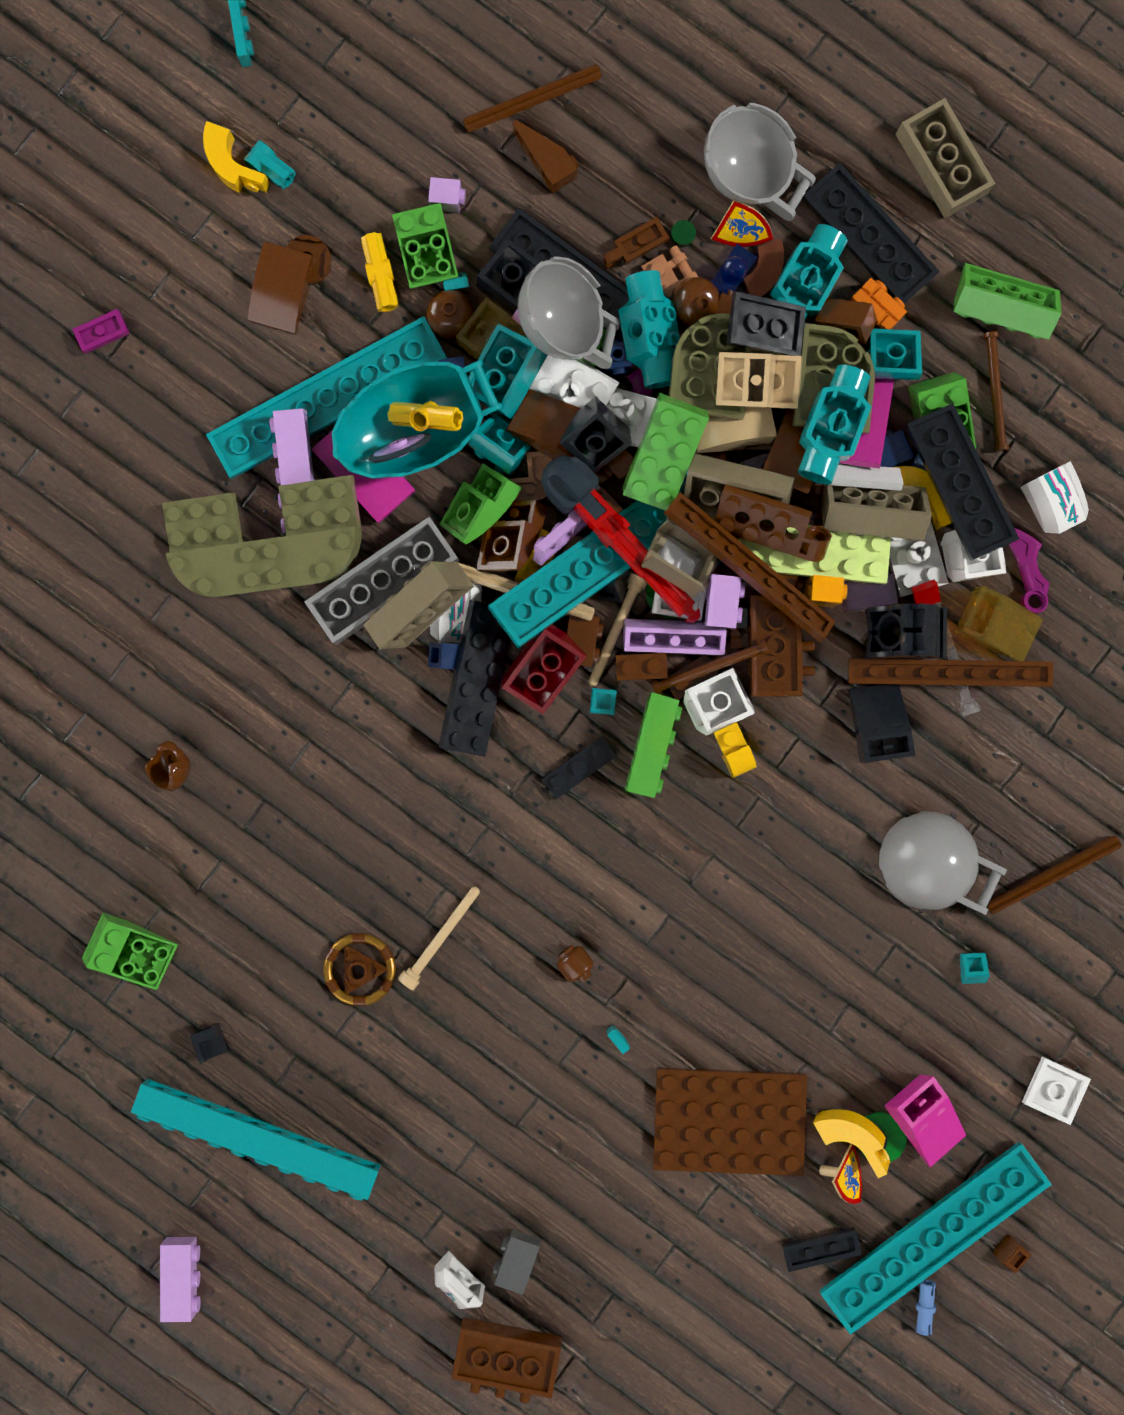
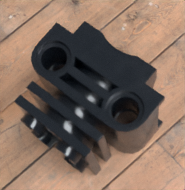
M921 603L875 606L865 609L868 623V642L864 659L921 660L947 658V607H937V605Z

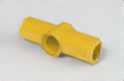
M368 233L361 237V243L367 262L365 268L369 284L373 288L378 312L393 311L399 306L393 281H395L390 259L387 258L382 233Z
M427 401L424 404L393 402L390 404L388 419L393 425L409 426L417 431H424L428 428L458 431L461 429V424L464 420L463 412L458 407L438 406L432 401Z

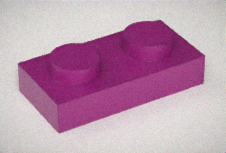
M118 309L72 329L82 352L85 354L130 334Z

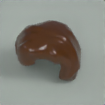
M165 741L157 746L156 756L150 757L144 769L149 780L156 787L172 792L179 789L187 779L190 772V760L174 742Z

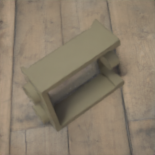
M668 518L657 529L641 567L652 570L690 594V598H692L697 593H703L710 584L708 577L716 568L718 560L715 555Z

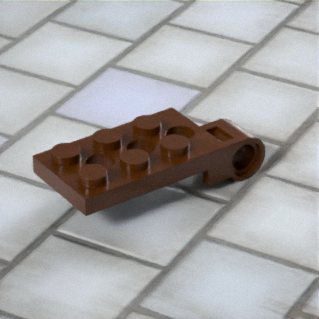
M725 484L715 521L734 537L812 562H819L825 558L832 537L830 531L822 526H811L807 529L812 515L811 511ZM737 512H745L749 515V518H742ZM762 520H770L774 525L767 526ZM787 528H795L799 533L792 534Z

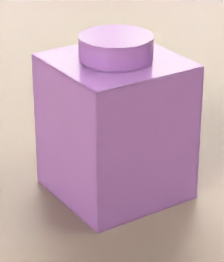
M431 177L429 206L441 203L443 212L460 213V204L465 205L466 189H462L461 181Z

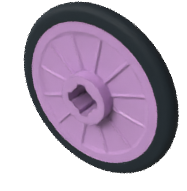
M420 433L395 440L372 453L369 460L372 463H380L407 455L427 444L431 440V435L429 433Z

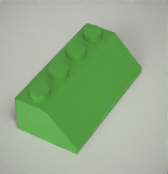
M965 263L954 298V312L965 318L973 317L980 319L989 325L997 324L1004 326L1009 331L1025 332L1033 338L1039 339L1042 337L1049 339L1062 314L1060 290Z
M653 692L648 695L625 791L655 798L656 793H661L664 779H660L662 769H667L670 755L666 754L668 745H673L676 731L672 730L674 721H679L682 707L678 706L679 700Z

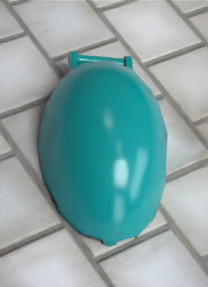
M482 360L464 368L450 362H420L392 370L364 387L348 406L341 411L332 431L333 456L349 472L369 478L403 477L437 466L461 451L479 430L483 417L503 408L501 403L498 404L484 373ZM470 371H473L489 408L482 410L477 395L466 374ZM427 401H432L438 406L458 407L463 412L464 420L462 421L461 429L458 431L429 428L424 431H417L413 427L393 425L388 419L390 404L393 402L424 404ZM420 433H429L431 435V440L427 444L407 455L380 463H372L369 460L372 453L395 440Z

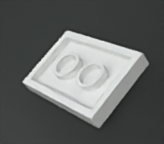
M548 355L530 389L582 408L595 396L607 405L619 382L580 359H560Z
M616 388L606 406L630 428L631 446L638 447L657 399Z
M931 520L924 541H908L903 538L891 537L889 565L898 597L912 594V587L933 579L937 582L938 587L949 584Z

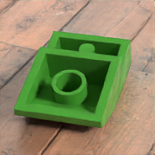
M483 463L471 485L463 481L439 525L461 542L468 544L498 521L515 500L522 487Z

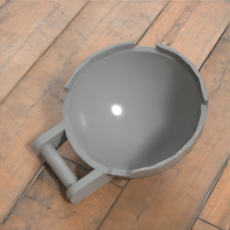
M749 103L747 106L740 107L733 105L721 112L712 123L705 139V168L715 188L732 201L737 200L745 204H764L784 220L792 221L796 215L795 209L808 187H812L816 180L812 173L796 162L797 152L794 144L796 136L792 129L778 113L770 108L755 103ZM792 178L800 183L786 204L778 197L785 192Z
M553 257L550 260L541 261L525 278L518 297L519 320L525 335L535 347L554 358L569 360L584 358L600 368H610L612 365L611 351L615 333L620 327V320L602 309L603 302L596 289L600 287V284L593 275L581 264L569 258ZM604 327L606 328L602 345V350L600 351L596 348L600 342Z
M921 811L907 818L900 819L890 828L883 839L879 855V868L882 870L886 887L898 900L917 909L940 910L959 902L986 915L989 910L986 907L1001 875L1005 876L1007 869L980 857L974 838L968 830L952 817L939 812ZM979 865H983L991 869L992 872L976 904L964 897L976 881Z

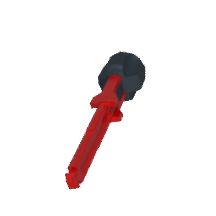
M561 456L549 462L543 470L541 479L543 490L548 499L561 513L568 514L574 510L595 532L606 548L611 546L679 617L686 615L688 618L685 622H696L701 615L699 608L696 611L693 610L695 601L685 591L648 568L641 567L648 549L628 529L630 526L629 522L618 514L595 490L599 484V478L584 462L575 457Z

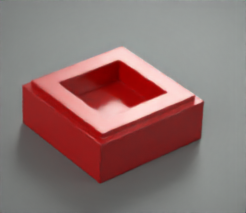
M935 579L911 588L914 604H936L941 602L938 584Z

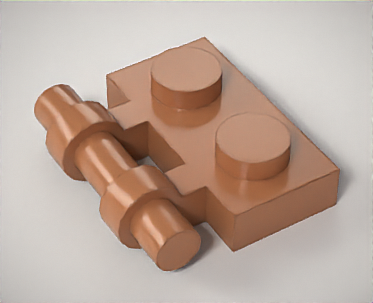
M677 245L669 250L673 257L669 262L661 254L641 266V271L657 270L660 272L663 293L669 300L673 289L684 279L698 277L695 271L692 272L686 262L688 258L685 253H681ZM677 267L684 276L680 281H678L672 271Z

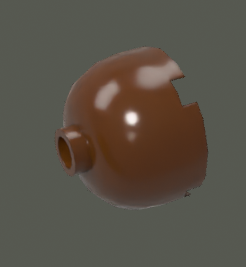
M688 277L673 289L670 300L674 303L678 322L684 326L691 327L699 319L716 314L720 294L717 287L707 279L701 277Z
M443 290L434 295L428 303L426 318L436 337L444 341H458L468 336L475 324V311L469 298L462 292Z

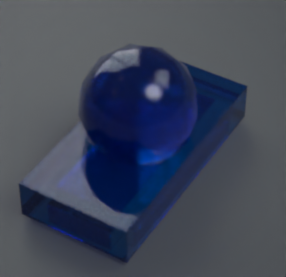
M736 244L712 280L719 294H722V292L727 294L728 290L735 292L757 260V256L739 244Z

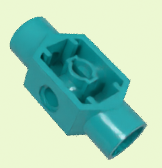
M826 224L817 225L809 241L800 242L793 251L770 293L773 299L806 307L805 318H813L821 310L844 268L838 258L847 244L845 235L832 226Z
M648 270L634 273L625 278L629 301L618 310L626 357L628 361L642 370L645 389L668 387L671 380L672 356L680 340L674 303L664 296L659 271Z
M838 365L830 386L824 387L816 394L799 443L805 449L798 469V474L819 484L830 485L833 482L840 461H846L854 455L872 407L864 398L871 379L867 372L850 365Z

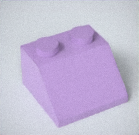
M710 574L704 625L736 628V623H741L742 608H738L739 598H744L745 583H741V577Z

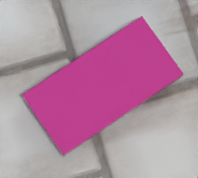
M875 378L870 432L867 435L861 434L854 455L846 461H840V464L880 469L894 380Z
M332 431L311 449L336 477L354 475L357 501L378 524L415 492V489L404 477L369 478L349 472L333 456Z

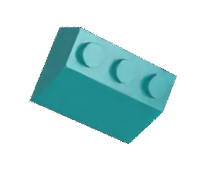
M500 324L496 326L478 361L482 360L484 364L482 368L496 400L503 407L496 412L512 420L548 355L535 347L528 338ZM471 371L468 378L479 402L488 407L473 371Z

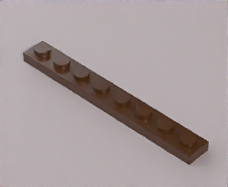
M681 492L673 499L664 512L666 516L818 642L826 638L836 622Z
M849 658L848 684L1053 687V662Z

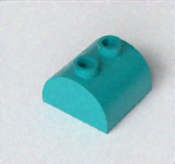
M873 329L867 340L866 352L869 353L873 362L875 378L919 380L922 375L921 331Z
M495 412L479 427V430L470 439L469 446L475 449L474 452L479 458H487L491 461L498 472L510 475L526 457V453L532 447L507 432L506 429L510 421L498 412Z

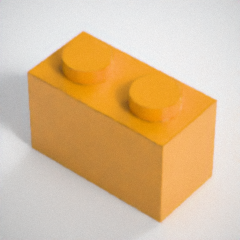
M813 575L805 582L804 595L817 606L833 608L841 604L842 599H846L847 584H844L843 577Z

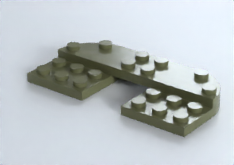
M720 313L703 317L683 333L675 347L671 361L669 397L707 410L708 416L743 420L745 406L716 405L719 352L768 353L726 345L730 314ZM804 324L801 356L803 357L799 409L794 408L792 426H805L816 394L824 387L830 386L838 365L854 366L871 376L864 398L872 406L875 384L873 362L869 353L865 352L857 342L858 339L849 332L831 326ZM872 407L862 431L863 435H867L870 432Z
M354 475L278 486L286 536L243 542L235 493L162 503L170 553H166V557L173 574L189 590L208 597L317 584L339 577L347 570L352 560L356 558L361 544L362 531Z

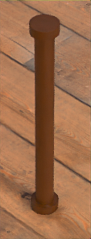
M992 331L984 333L983 338L987 342L996 439L994 452H1004L1009 450V444H1006L997 349L999 332Z
M763 639L760 640L759 644L661 681L653 680L652 686L655 693L661 694L662 690L761 653L769 654L770 650L766 640Z

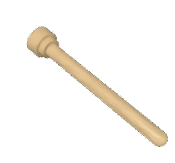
M632 573L629 575L627 583H629L627 588L629 590L599 655L598 663L595 664L588 680L590 686L598 684L623 628L624 619H627L637 594L645 590L648 584L638 575Z
M472 887L414 966L401 973L398 980L403 985L414 991L420 983L419 978L421 976L419 974L480 893L479 888Z

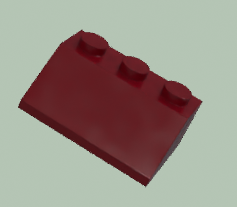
M552 624L528 641L502 677V688L544 714L584 661L587 654L565 632Z

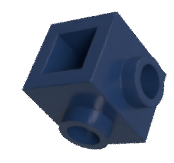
M614 339L610 356L612 358V365L610 368L605 369V373L607 376L622 377L631 372V364L633 363L627 360L625 345L622 339ZM621 354H622V357L619 358V359H617V358H615V357L613 356V355H621Z

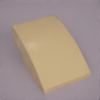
M745 406L743 420L709 416L696 453L744 450L748 445L771 444L777 436L771 407Z

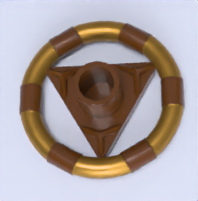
M353 933L339 939L329 949L323 965L324 980L330 992L340 1001L353 1006H366L382 999L393 985L396 974L394 956L388 946L377 937L366 933ZM367 943L379 950L386 962V966L354 949L349 944ZM342 948H344L345 992L338 986L332 972L333 962ZM387 971L381 986L373 994L368 996L348 995Z

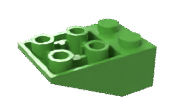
M441 203L392 214L410 289L458 278Z
M952 372L908 386L911 409L915 420L953 403L976 449L966 378L956 372Z
M103 912L82 956V960L86 968L157 990L178 944L127 920Z

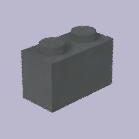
M514 1229L511 1230L509 1237L504 1236L500 1251H503L501 1261L496 1259L492 1270V1275H495L494 1285L523 1295L540 1247L539 1238Z

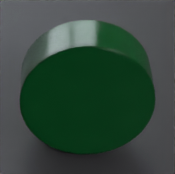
M680 220L673 225L671 240L675 245L687 247L695 239L696 229L691 222Z

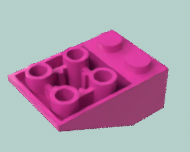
M920 1074L885 1105L887 1111L928 1167H932L966 1136L949 1097L933 1076Z

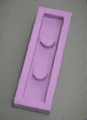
M572 510L564 522H558L551 530V533L546 537H540L536 541L533 560L541 566L581 532L587 524Z

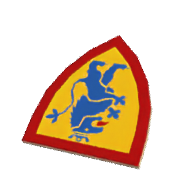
M733 200L711 237V240L723 244L745 247L759 245L774 239L771 227L765 217L753 207L737 200Z
M850 1143L839 1167L821 1165L819 1171L820 1175L834 1177L832 1183L842 1200L846 1203L857 1204L861 1202L862 1175L856 1149Z

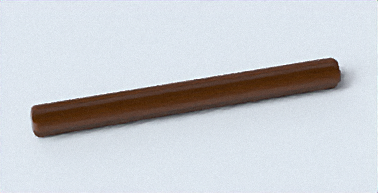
M596 64L467 116L463 119L467 132H472L601 79L600 68Z
M1111 836L990 899L986 908L989 909V913L995 914L1122 847L1121 842L1117 836Z

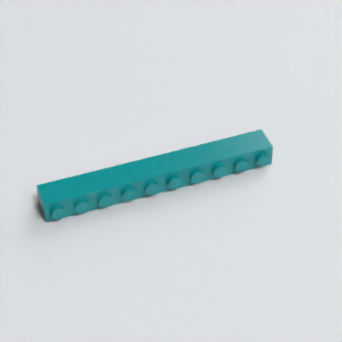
M147 1079L141 1084L130 1112L136 1114L137 1118L142 1121L151 1122L152 1120L160 1123V1126L166 1130L173 1131L176 1129L184 1132V1135L188 1138L208 1141L207 1144L212 1147L230 1149L231 1153L236 1156L245 1157L246 1155L254 1158V1161L258 1164L276 1166L282 1173L298 1174L302 1176L303 1180L310 1183H316L317 1181L325 1184L327 1189L334 1192L344 1191L349 1193V1196L355 1200L369 1199L381 1167L378 1163L151 1079Z

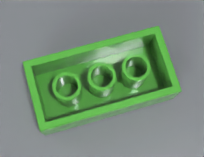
M659 393L624 481L623 495L666 510L678 495L709 420L708 411Z

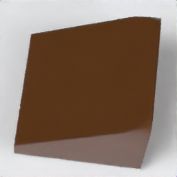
M1006 1235L992 1252L1002 1264L1015 1274L1031 1257V1254L1010 1235Z

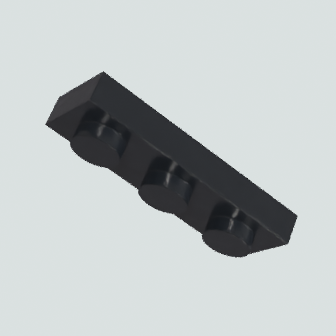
M602 736L542 780L555 799H558L617 757V755Z
M855 1227L781 1244L788 1272L862 1255Z

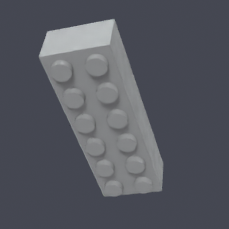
M428 517L304 602L331 642L338 645L363 628L364 624L370 619V614L387 604L386 600L391 595L399 593L404 588L403 585L407 580L416 577L422 572L421 568L430 561H460L434 522Z

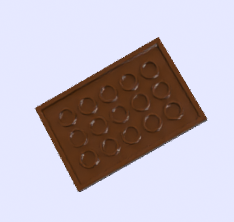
M657 1067L653 1170L804 1176L807 1074Z

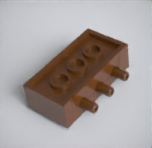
M763 595L749 596L747 598L748 647L759 644L760 640L765 639L770 650L769 654L761 653L748 658L749 697L803 696V676H814L815 667L802 666V651H814V641H802V628Z
M463 1317L451 1380L462 1382L466 1380L467 1383H471L470 1392L473 1394L480 1392L481 1385L496 1388L495 1397L499 1399L505 1397L506 1390L521 1393L519 1400L522 1403H529L530 1395L552 1399L561 1352V1336Z

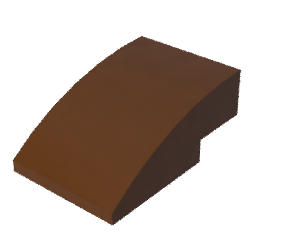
M263 242L251 291L248 321L296 334L309 291L308 283L315 262L312 255Z
M788 408L762 470L795 477L792 491L806 496L813 481L798 474V469L805 453V449L799 443L804 427L792 426L794 410Z
M537 500L513 501L498 521L483 533L476 570L520 571L530 557L534 545L539 538L547 507Z

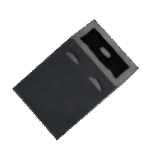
M880 684L849 689L859 762L870 763L916 756L912 730L900 686L898 684Z

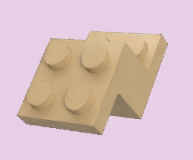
M719 352L716 405L799 409L803 356Z

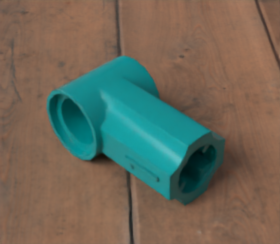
M260 140L257 141L243 159L252 170L265 174L268 179L282 190L290 186L296 175L295 170L280 160L274 151Z

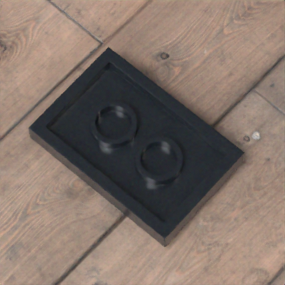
M735 292L732 294L726 345L773 355L801 356L806 307Z

